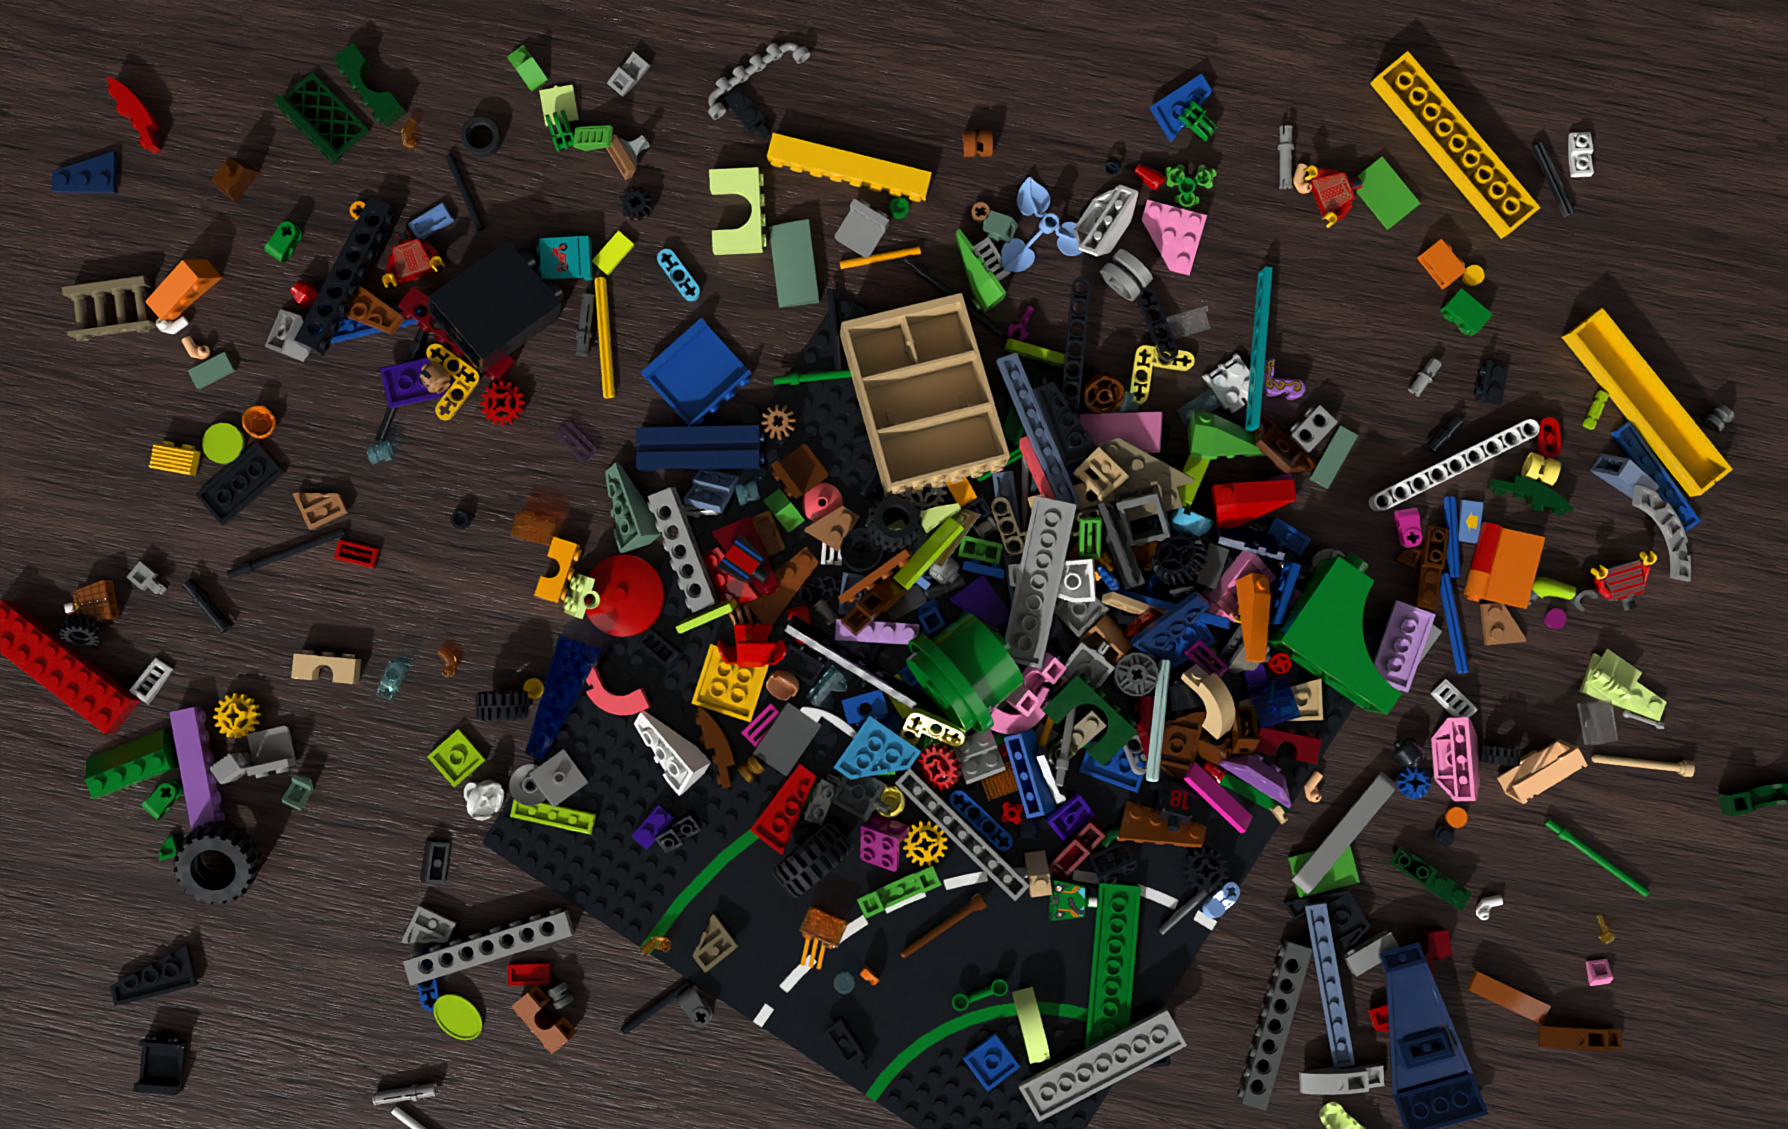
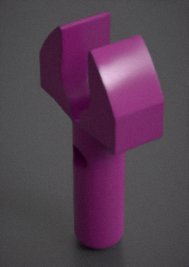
M1032 306L1026 308L1018 324H1010L1008 328L1009 339H1011L1014 331L1020 329L1021 335L1018 341L1026 340L1029 333L1026 332L1025 327L1035 311Z

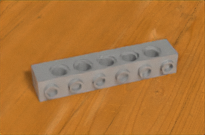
M670 487L648 496V507L657 519L655 525L664 537L663 546L667 552L669 551L672 558L670 563L673 570L677 571L679 576L677 579L680 589L684 590L686 594L685 602L688 609L696 612L719 603V598L676 487ZM666 506L671 509L669 517H666L663 513ZM673 525L679 530L676 537L671 534ZM680 545H683L686 548V554L684 556L680 555L678 552V548ZM688 564L692 565L694 569L692 575L686 572ZM695 583L701 587L700 594H696L693 591Z

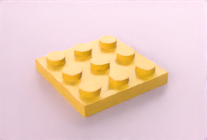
M710 644L692 704L751 722L769 665L764 667H738L737 664H726L720 656L718 646Z

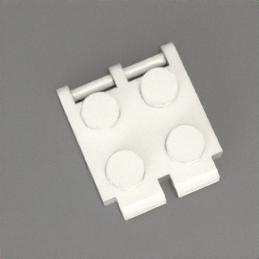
M1237 353L1226 363L1219 364L1218 368L1208 375L1204 374L1202 376L1224 410L1228 408L1231 413H1234L1245 405L1242 398L1247 403L1250 371ZM1236 361L1234 365L1226 369L1227 366ZM1218 372H1221L1219 375H1217V376L1214 377L1213 379H1210L1212 376H1214V375L1217 374Z

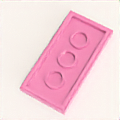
M1162 412L1080 414L1079 422L1085 431H1088L1092 441L1099 448L1100 443L1122 438L1147 453H1160Z

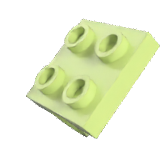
M576 573V576L570 582V595L564 601L565 613L583 619L586 608L593 609L598 606L600 597L597 592L592 590L595 579ZM590 593L592 600L586 604L584 598Z

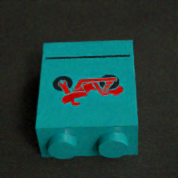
M589 236L539 238L536 252L537 257H540V265L537 266V272L543 282L547 279L584 278L585 281L594 280L592 240Z

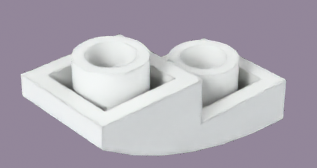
M1590 132L1569 134L1568 154L1571 177H1589L1594 173L1591 159L1593 144Z

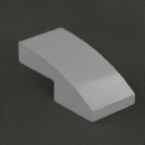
M633 52L621 68L618 67L607 84L621 96H624L642 78L651 65L636 52Z

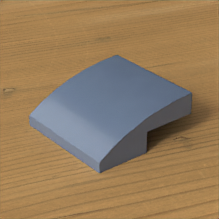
M699 470L692 479V488L683 498L684 504L722 513L735 490L738 476L715 470Z

